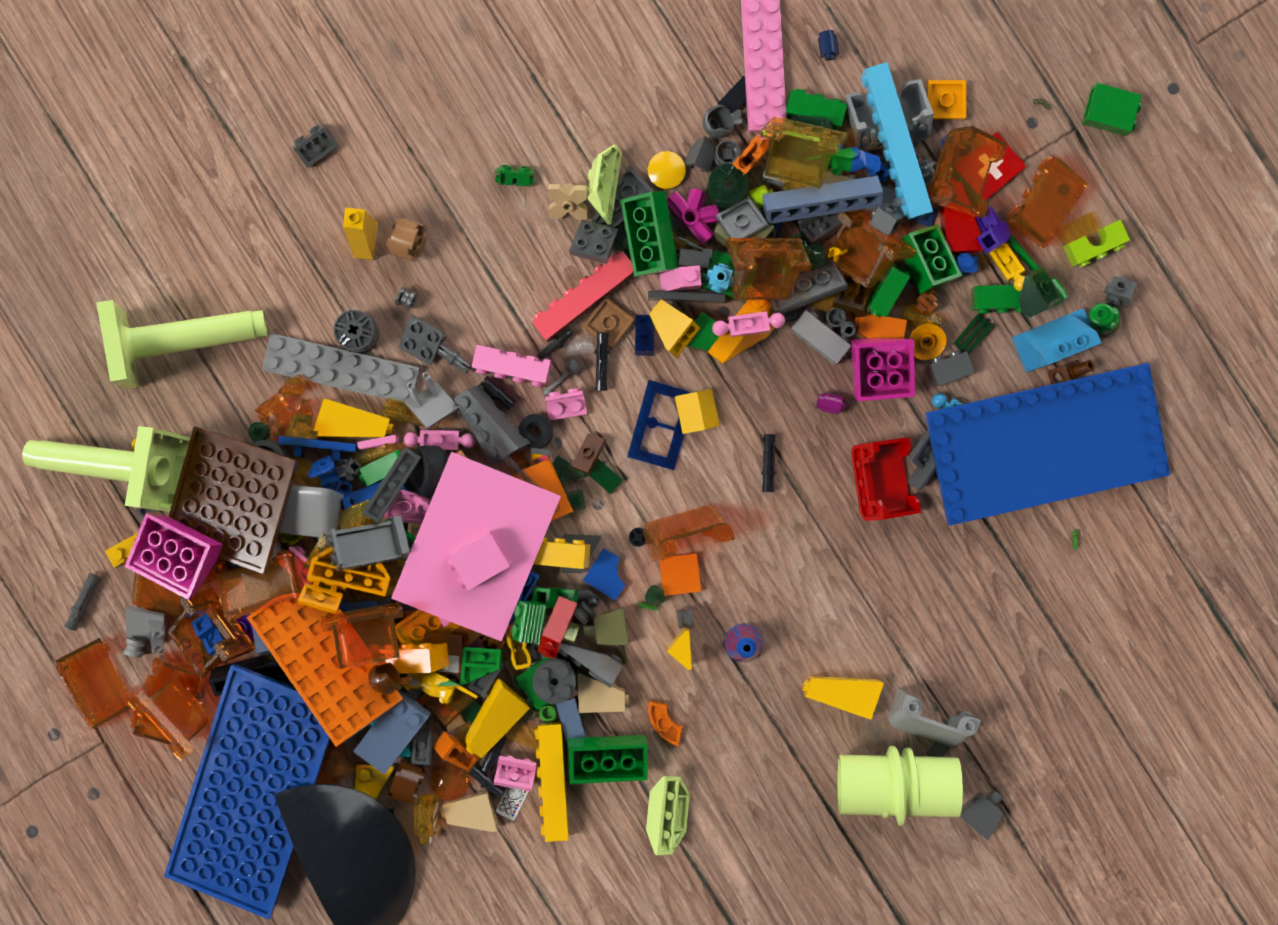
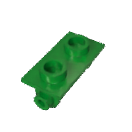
M500 165V168L497 167L495 173H499V175H496L495 182L499 183V185H513V178H516V186L530 187V185H534V177H531V175H534L535 170H531V167L520 166L519 169L511 168L510 165Z

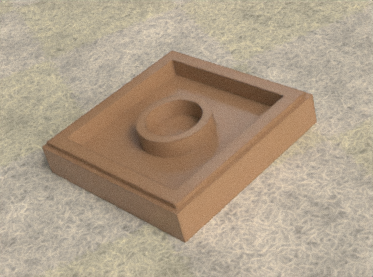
M605 296L582 327L596 338L597 332L609 333L608 347L613 350L635 319Z

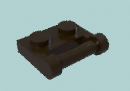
M844 274L848 289L836 293L832 307L853 312L859 317H865L868 311V303L872 294L876 291L877 285L871 281ZM860 289H864L865 293L861 303L856 304L855 301Z

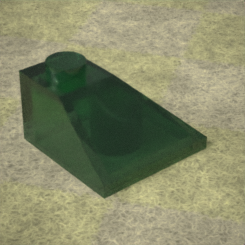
M1044 266L1025 276L1019 304L1022 313L1026 315L1027 319L1047 310L1062 300Z

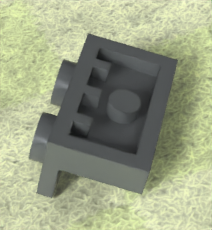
M319 124L315 125L309 130V135L306 137L300 136L294 141L295 145L292 146L307 168L339 146L324 124L321 126Z

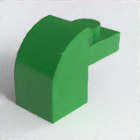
M533 587L532 602H540L545 604L546 608H554L559 596L577 603L578 590L560 587Z

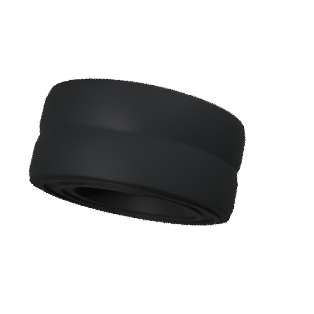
M540 414L526 416L518 428L520 430L519 434L530 442L527 445L530 448H542L553 437L551 422ZM533 426L541 428V434L538 437H534L530 433Z

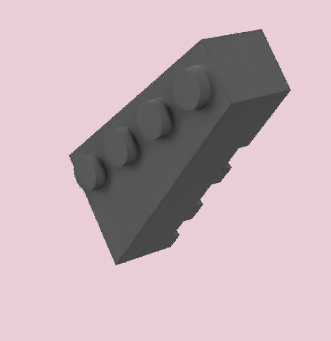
M480 385L466 389L454 397L455 402L463 407L461 412L465 410L464 414L468 413L466 417L471 415L468 421L473 418L472 422L476 421L474 425L479 423L477 427L474 426L471 430L491 465L502 461V458L505 456L504 453L507 452L506 456H511L530 444L527 438L524 439L519 434L520 430L515 425L512 426L506 419V414L498 410L495 402ZM479 426H481L479 431L481 429H484L482 433L486 431L485 435L489 434L487 438L491 437L489 441L494 439L493 443L497 442L496 445L499 444V447H495L494 449H492L494 444L489 447L491 442L486 444L488 442V440L484 441L486 437L481 439L484 433L481 436H479L480 432L476 433L477 430L473 431L474 428H478ZM500 447H502V449L500 450V452H501L502 450H505V451L503 452L504 455H503L502 457H500L501 453H499V454L497 455V453H498L499 450H497L496 452H494L496 448L499 449Z

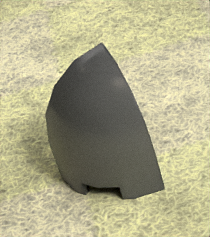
M706 136L699 138L693 144L684 162L685 166L691 169L693 166H697L701 169V172H709L714 158V149L711 141Z

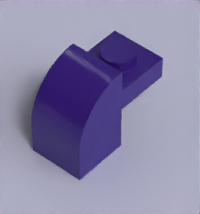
M992 206L975 216V220L983 234L977 237V240L986 254L1009 240V226L1006 220L1001 222Z

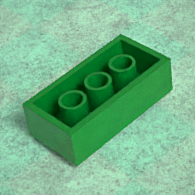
M651 191L622 199L621 206L634 277L647 276L679 268L665 191Z
M645 735L568 738V775L570 784L647 781L648 744Z

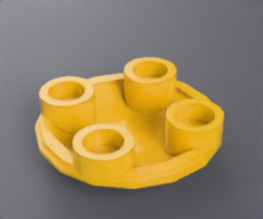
M670 151L654 155L648 166L650 180L663 190L678 186L686 173L682 158Z

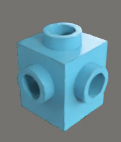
M719 263L718 266L714 265L713 270H708L706 280L709 281L708 287L712 291L722 293V291L726 292L728 287L732 288L735 276H731L733 270H730L729 266ZM717 275H724V279L719 280Z

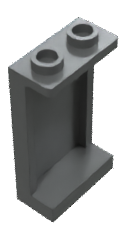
M401 515L394 516L391 521L379 524L375 523L335 531V528H331L329 534L326 535L327 545L332 548L333 552L330 555L332 566L336 565L337 572L408 558L410 553Z

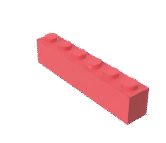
M623 251L620 254L618 252L614 253L609 257L610 261L607 264H600L593 270L595 272L593 275L583 277L578 282L579 286L575 289L573 287L569 288L564 293L565 297L561 300H554L548 305L549 309L547 311H540L533 317L535 319L532 322L547 342L634 275L632 262Z

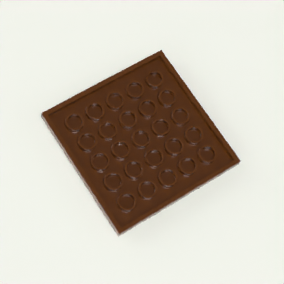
M194 426L168 517L223 544L218 558L262 574H267L299 460Z

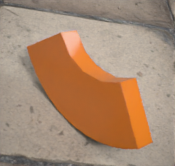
M649 700L648 713L653 728L662 739L670 744L679 746L683 726L676 724L670 718L668 704Z

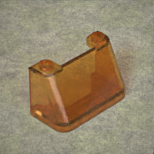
M974 126L951 129L946 135L928 192L930 202L977 218L985 217L988 210V202L981 198L991 164L1003 159L1008 143Z
M710 505L646 523L643 529L651 561H662L674 557L677 553L676 540L698 533L711 537L714 543L735 540L731 526Z
M287 550L277 552L276 557L271 558L267 574L242 567L233 571L231 568L222 570L220 575L217 576L226 622L234 621L256 611L299 598L304 586L293 552L288 553Z
M100 638L55 660L54 663L91 731L137 706L136 702L138 701L134 691L129 692L125 688L108 657L110 648L105 640L101 641Z

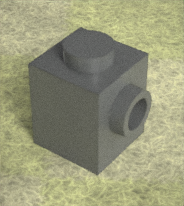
M885 204L874 209L871 214L872 220L870 225L885 235L890 236L897 232L905 216L897 212V209L892 205Z

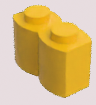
M510 629L507 633V643L512 650L511 661L514 668L518 670L530 667L532 664V654L527 646L528 643H521L512 639Z

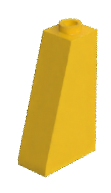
M345 207L343 229L354 258L374 260L378 222L364 209Z
M324 398L312 435L318 437L381 438L392 434L394 424H392V419Z
M809 676V679L803 683L802 691H804L805 697L871 720L884 683L877 679Z
M499 678L493 685L464 738L467 751L473 756L475 754L478 755L481 759L530 709L526 700Z

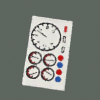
M507 787L495 812L514 821L529 791Z

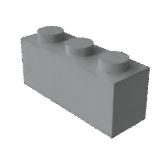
M805 310L790 331L833 365H836L851 347L848 343L849 340L842 334L838 336L834 333V328L825 322L823 324L820 322L818 315L814 312H807Z

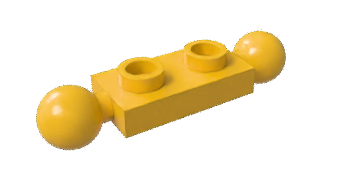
M1006 242L988 253L1007 282L1015 280L1014 287L1016 290L1022 292L1029 288V279L1021 276L1025 273V269Z

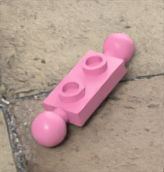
M767 312L728 317L727 324L721 320L716 321L713 324L712 330L717 336H723L727 331H730L731 337L766 333L770 331V325L774 328H781L785 323V318L781 313H774L768 318Z
M420 430V436L414 432H408L403 438L404 444L408 447L420 444V446H439L443 450H459V444H462L465 448H472L476 444V438L473 434L466 433L459 437L460 431Z

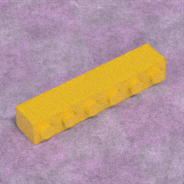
M561 721L539 722L538 728H535V740H539V747H536V758L540 759V766L537 767V776L541 778L542 785L538 786L539 797H542L543 805L539 807L540 817H544V824H541V836H545V842L568 841L569 826L563 727Z

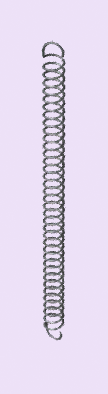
M454 404V406L459 404ZM459 405L463 409V407ZM453 406V410H454V406ZM461 409V410H462V409ZM454 410V411H455V410ZM461 410L459 411L458 415H460V414L462 413V415H461L460 417L465 416V417L463 418V420L467 419V420H466V423L470 421V423L468 424V426L471 425L472 423H473V425L471 426V428H473L474 426H476V427L478 426L479 423H477L476 425H474L476 421H473V422H472L473 418H471V419L468 421V419L471 417V415H469L468 417H466V416L468 415V413L464 414L465 410L462 411V412H461ZM455 411V412H456V411ZM479 426L478 428H474L473 431L477 430L476 433L480 432L479 436H481L484 433L481 439L486 437L484 439V441L488 440L486 444L491 442L489 447L493 444L494 446L492 447V449H494L495 447H499V444L496 445L497 442L493 443L494 439L489 441L491 437L487 438L489 434L485 435L486 431L482 433L484 429H481L479 431L481 426ZM500 447L499 449H495L494 452L499 450L497 455L501 453L500 457H502L505 454L502 460H504L506 457L509 458L510 455L506 456L507 452L503 454L505 450H502L500 452L502 447ZM507 458V459L505 460V462H507L508 460L511 461L512 458H510V459ZM513 460L512 462L509 461L507 464L509 465L512 463L510 468L515 465V467L512 470H515L518 467L515 473H517L519 470H523V468L519 469L520 465L517 466L518 463H515L513 465L515 460ZM525 471L518 473V476L522 474L520 478L525 476L523 481L528 478L527 483L531 480L530 483L535 484L536 481L532 482L533 479H530V476L527 477L528 473L524 475ZM533 484V485H534V484ZM536 484L538 486V484ZM535 485V486H536V485ZM540 486V488H541V486ZM557 504L559 506V504ZM559 506V509H560V506ZM559 509L557 511H559ZM555 511V512H557V511Z

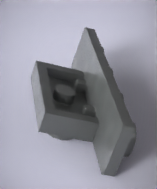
M928 429L908 456V459L917 468L907 483L918 490L924 488L936 470Z

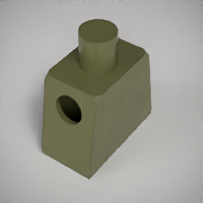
M624 607L594 616V625L583 626L585 637L596 636L597 644L629 645Z

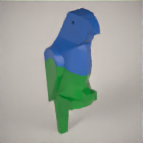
M857 147L831 151L807 158V162L830 160L832 175L840 176L843 171L855 172L862 169L873 171V174H877L881 168L879 156L859 150Z

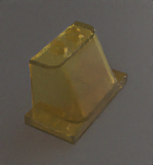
M774 116L761 129V137L770 139L765 175L778 178L783 182H795L803 187L811 186L821 189L824 185L831 155L836 154L845 144L848 133Z

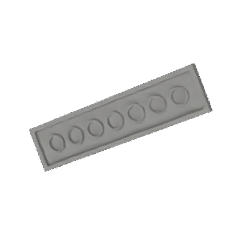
M270 333L262 366L263 371L400 403H405L406 400L411 398L406 384L411 382L412 387L414 386L416 389L420 372L419 367Z

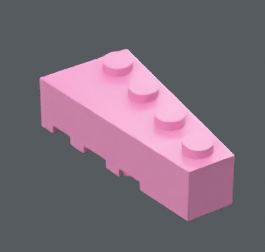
M476 345L472 368L476 369L475 373L487 375V372L495 374L494 377L505 379L506 376L512 377L514 382L524 384V381L532 382V386L543 388V385L548 386L553 365L551 360L544 359V361H541L533 356L523 357L518 353L503 352L500 349Z

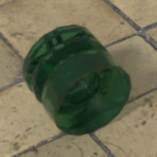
M725 163L717 166L711 172L707 183L709 201L716 205L717 208L724 210L742 201L748 190L749 181L747 175L733 164ZM728 182H731V183H732V184H731V187H730V186H728L727 188L724 187L725 183H728Z

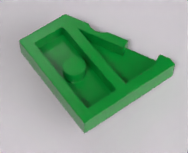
M463 647L460 685H466L500 670L503 649Z

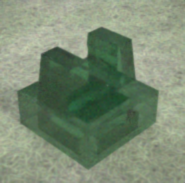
M583 489L565 493L573 511L586 508Z

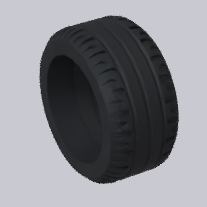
M419 446L414 453L419 455L421 459L410 475L411 484L416 494L424 497H433L448 461L447 455L439 446Z

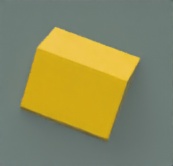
M712 388L675 396L682 434L720 426Z
M684 627L666 649L687 670H692L689 629Z

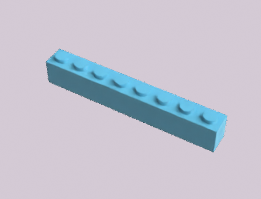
M888 62L866 68L862 73L861 83L863 87H866L868 93L866 95L867 103L873 109L872 119L879 129L878 139L884 145L883 155L891 168L889 169L890 178L895 181V194L898 199L900 198L902 204L900 206L901 214L906 217V221L929 215L933 212Z

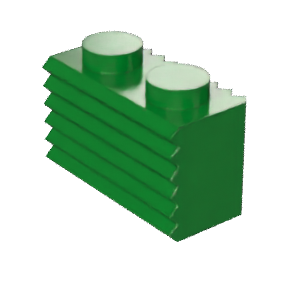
M518 601V605L514 610L515 624L511 628L512 639L521 643L540 644L546 611L545 604Z

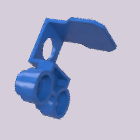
M330 456L312 463V468L308 471V477L314 478L319 476L321 488L331 489L343 495L351 493V481L340 479L334 461H332Z

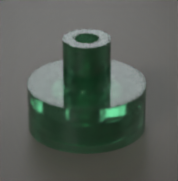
M656 585L651 586L645 594L646 602L653 606L663 603L665 601L664 590Z

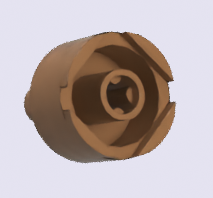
M405 218L395 219L393 233L388 238L386 247L390 249L392 255L416 262L415 257L421 256L426 244L427 237L423 236L424 231H427L426 225Z

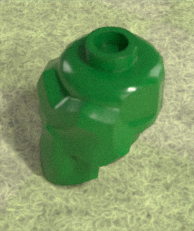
M1099 303L1090 310L1089 321L1092 326L1099 330L1100 334L1107 335L1119 329L1120 312L1117 307Z

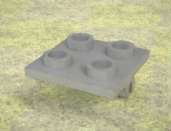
M425 372L422 376L427 389L417 394L415 387H412L411 382H408L406 386L411 398L406 400L405 404L428 430L459 410V407L457 405L454 406L453 400L437 382L433 383L431 377H428L427 372Z
M127 606L125 608L126 637L150 641L152 652L154 653L156 649H159L158 654H161L164 651L163 644H165V614Z

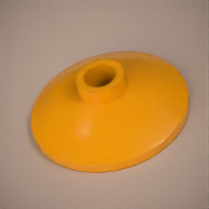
M935 324L921 325L909 337V339L914 340V357L920 360L936 358L943 352L947 342L944 331ZM929 337L926 342H923L924 338Z

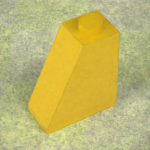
M662 299L653 307L649 314L665 348L676 359L700 329L691 318Z

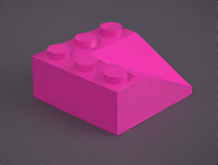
M867 338L851 340L853 396L857 401L915 397L913 339Z

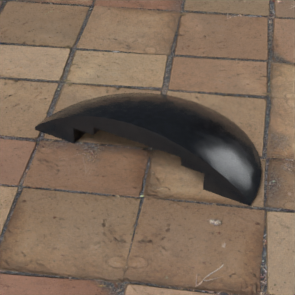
M309 784L289 788L274 794L301 864L334 925H398L411 901L415 885L416 866L412 844L396 816L375 798L364 792L341 785Z

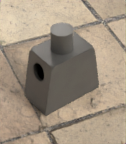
M995 790L987 799L981 793H977L962 806L960 817L985 839L989 840L1003 816V812L996 807L1003 797Z

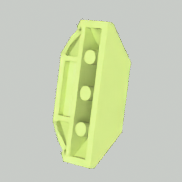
M613 145L598 154L592 162V169L588 173L590 182L589 187H587V199L607 224H612L622 152L618 145Z
M663 776L650 791L646 831L655 855L673 854L686 833L690 793L680 776Z

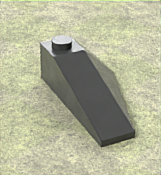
M564 641L559 649V653L567 658L569 656L573 658L572 661L577 666L584 669L587 667L589 669L588 674L611 688L623 667L622 659L614 653L610 655Z

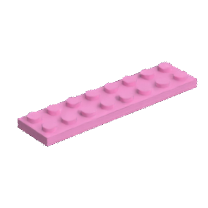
M741 0L748 132H786L787 119L785 114L786 101L780 0Z

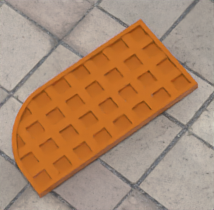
M289 594L275 598L249 615L247 619L336 747L404 700L397 690L388 695L378 693L372 689L368 681V673L374 665L379 664L340 609H338L337 614L299 604L300 594Z

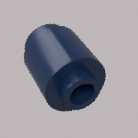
M834 30L820 32L818 38L820 57L825 58V61L836 59V56L839 55L837 35L834 34Z

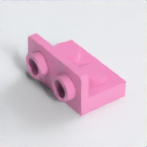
M579 388L567 390L568 393L561 395L560 391L548 393L549 397H545L549 421L586 415L587 409L584 392L579 391Z

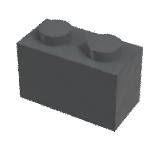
M958 350L950 353V357L943 360L941 356L931 360L932 364L928 365L927 368L935 387L975 373L967 351L961 353Z

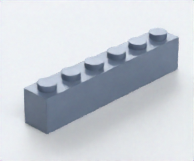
M878 176L763 194V210L768 224L882 206L883 190Z

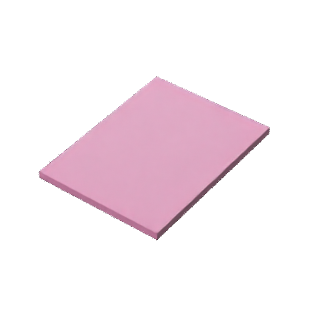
M451 452L391 599L502 641L561 496ZM490 531L510 567L468 591L466 587L462 588L457 580L459 574L457 571H452L448 565V555Z

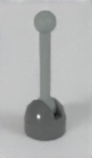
M572 358L567 364V371L549 388H545L544 394L548 396V393H551L569 374H578L583 370L582 366Z

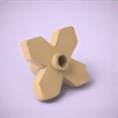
M568 183L561 186L560 184H549L548 198L554 201L549 205V218L561 219L569 212L577 220H587L588 206L582 203L587 200L586 185Z

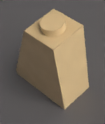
M578 672L579 713L625 712V706H629V694L625 695V689L615 685L609 688L593 676L584 672Z
M488 790L447 800L442 805V818L446 819L449 825L488 832H497L499 826Z

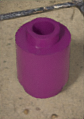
M819 393L816 408L822 412L839 415L840 412L844 411L846 401H843V396Z

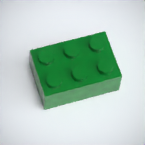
M939 224L908 233L897 242L920 294L949 285L962 276Z

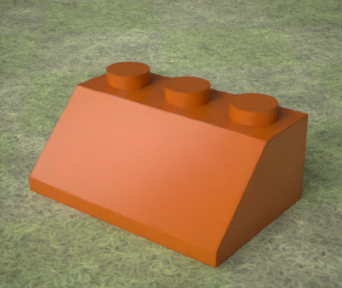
M550 459L521 471H525L524 475L528 473L527 477L530 476V479H533L532 482L536 481L534 485L538 484L537 487L541 486L542 489L561 496L558 502L560 509L554 512L551 521L573 512ZM518 473L511 475L520 480H523L525 478V476L520 478L522 474L518 476Z

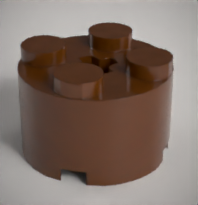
M400 760L387 797L407 804H414L419 789L416 786H421L425 775L423 767L411 765L410 762Z

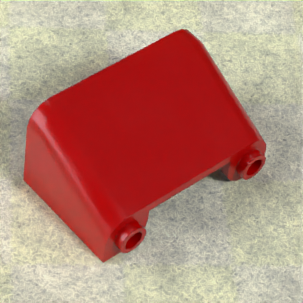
M910 437L858 444L852 447L851 457L859 510L862 519L865 521L885 520L921 513L920 500L915 495H909L903 457L909 456L912 450Z

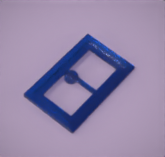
M648 380L627 457L675 470L684 437L679 416L676 426L673 427L659 423L655 417H649L656 393L675 398V396L693 392ZM646 426L649 428L659 426L674 431L667 457L640 450Z

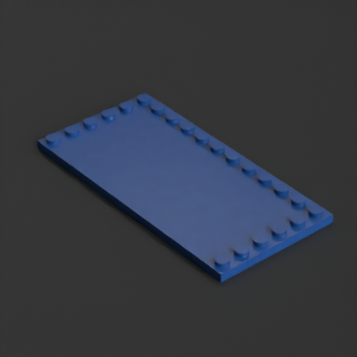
M1149 363L924 412L946 521L949 526L1170 475Z
M231 665L164 877L268 920L273 916L295 849L274 794L297 786L316 784L331 740L295 687L239 665Z

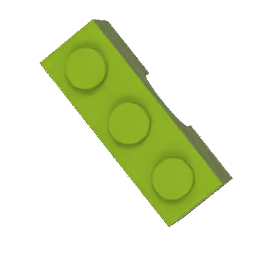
M1121 219L1097 231L1100 236L1099 246L1091 245L1086 236L1063 246L1072 267L1079 265L1081 268L1090 264L1091 258L1096 257L1098 260L1107 256V251L1114 249L1115 252L1126 247L1124 243L1130 241V238Z

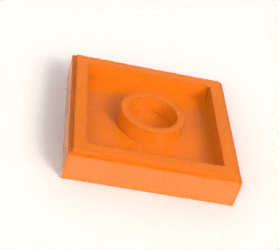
M697 553L659 558L663 596L701 592Z

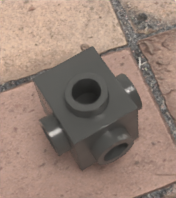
M1114 276L1112 282H1107L1104 293L1107 294L1105 301L1115 306L1128 308L1137 283L1129 281L1124 277Z

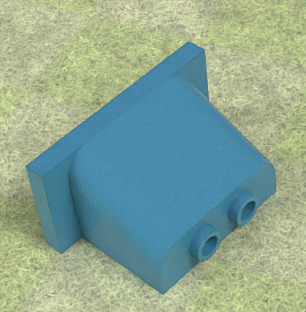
M1084 308L1011 337L1025 373L1101 344L1098 333L1091 327Z

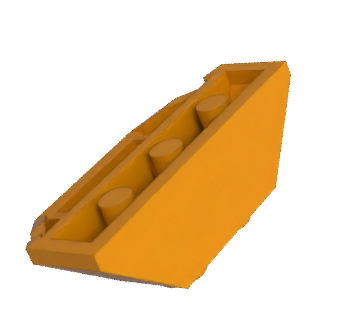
M331 547L311 560L307 576L309 579L381 596L386 595L390 576L383 563L337 572L336 565L332 566L330 555L333 554Z

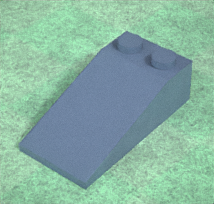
M402 690L398 692L404 700L380 716L353 751L383 774L388 771L431 714L429 710Z

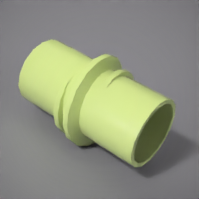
M889 746L885 756L839 755L837 788L839 815L882 816L883 818L895 816L898 826H904L907 816H961L963 784L958 757L914 756L911 748H904L900 756L895 746Z

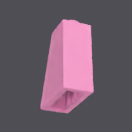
M700 265L679 267L661 273V291L682 292L699 290L701 287Z

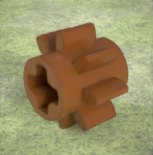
M934 290L930 293H923L916 299L918 302L916 308L921 313L925 310L930 313L940 304L937 301L940 296Z

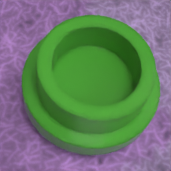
M547 703L539 709V716L545 722H552L558 716V709L555 704Z

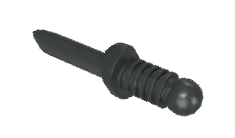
M568 329L558 338L555 335L553 337L554 341L537 354L538 358L543 359L559 346L562 349L564 347L562 343L573 335V330Z

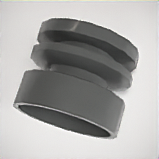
M359 310L343 312L334 324L333 333L336 341L342 347L352 352H368L376 346L379 340L380 330L378 324L372 317ZM353 327L359 328L357 329L358 334L352 333L354 331Z

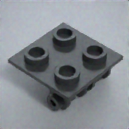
M411 315L398 348L431 366L440 343L444 342L447 336L444 335L443 331Z

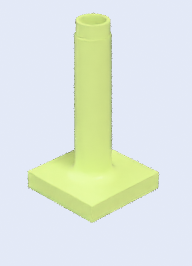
M113 300L96 302L110 382L122 389L140 387L135 360L138 358L268 336L263 310L129 328L127 314Z
M138 426L134 452L45 440H29L23 448L22 458L25 465L29 467L129 482L125 506L170 512L190 437L155 428Z

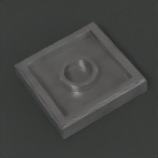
M749 196L716 215L717 221L735 247L769 228V224Z

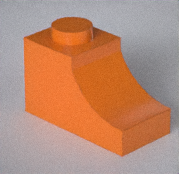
M445 731L433 746L442 759L469 772L480 758L476 754L474 756L470 754L464 743Z

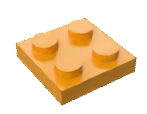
M928 80L926 94L933 111V120H965L966 80Z

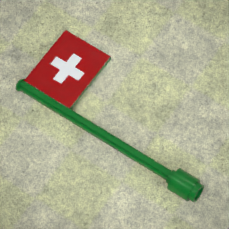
M996 132L956 166H949L946 169V174L948 173L955 182L962 183L968 198L982 212L988 208L984 201L1021 172L1026 165L1001 135ZM1010 233L1007 243L1041 282L1042 288L1040 291L1051 303H1054L1056 306L1068 297L1067 290L1056 277L1053 279L1047 277Z

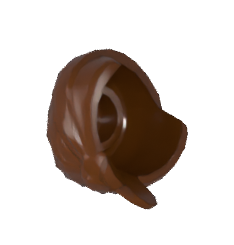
M390 662L383 665H374L368 673V681L372 689L378 693L388 695L395 690H401L403 686H410L412 679L411 677L401 678L396 667Z

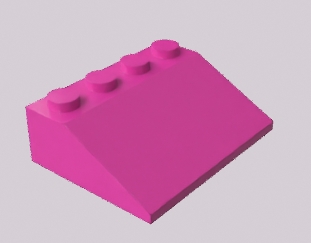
M160 512L146 513L125 567L191 600L215 565L223 544Z

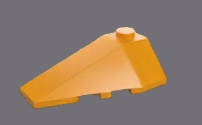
M754 291L736 316L767 312L768 318H770L774 311L770 302ZM770 325V331L766 333L731 337L730 331H727L725 335L719 336L708 353L724 364L747 348H751L757 342L766 339L774 330V327Z

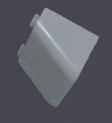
M921 79L908 81L903 85L901 93L897 95L911 141L914 143L923 141L930 136L933 111ZM862 93L846 94L845 101L855 147L864 152L884 149L883 143H880L878 139V126L874 124L872 119V106L868 105Z
M292 485L278 534L311 536L318 538V542L327 543L326 535L329 534L330 529L335 528V531L339 530L343 504L341 499L344 498V495L326 488Z
M900 688L897 689L888 716L889 723L894 728L952 748L958 747L974 735L981 721L973 714L961 710L957 716H949L946 725L920 716L922 711L920 700L909 695L908 691Z

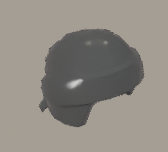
M716 105L708 109L702 119L704 131L714 138L728 136L736 124L743 123V119L740 118L741 110H736L731 114L723 105Z

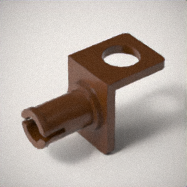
M1075 360L1048 370L1047 373L1051 384L1058 383L1054 377L1056 372L1062 374L1063 380L1061 382L1085 377L1084 374L1094 371L1095 366L1091 360H1086L1082 363L1079 360Z

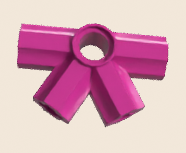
M690 189L687 201L676 191L667 199V206L678 218L681 226L687 229L703 246L715 235L706 224L718 222L716 219V215L719 214L716 205L702 207L706 193L701 190ZM691 215L694 221H686L685 216Z

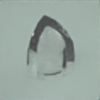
M592 335L573 339L565 349L564 358L595 354Z

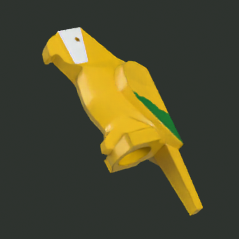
M436 672L410 673L407 675V677L412 678L410 686H404L408 691L420 688L424 693L440 698L442 704L450 703L456 689L476 699L478 697Z

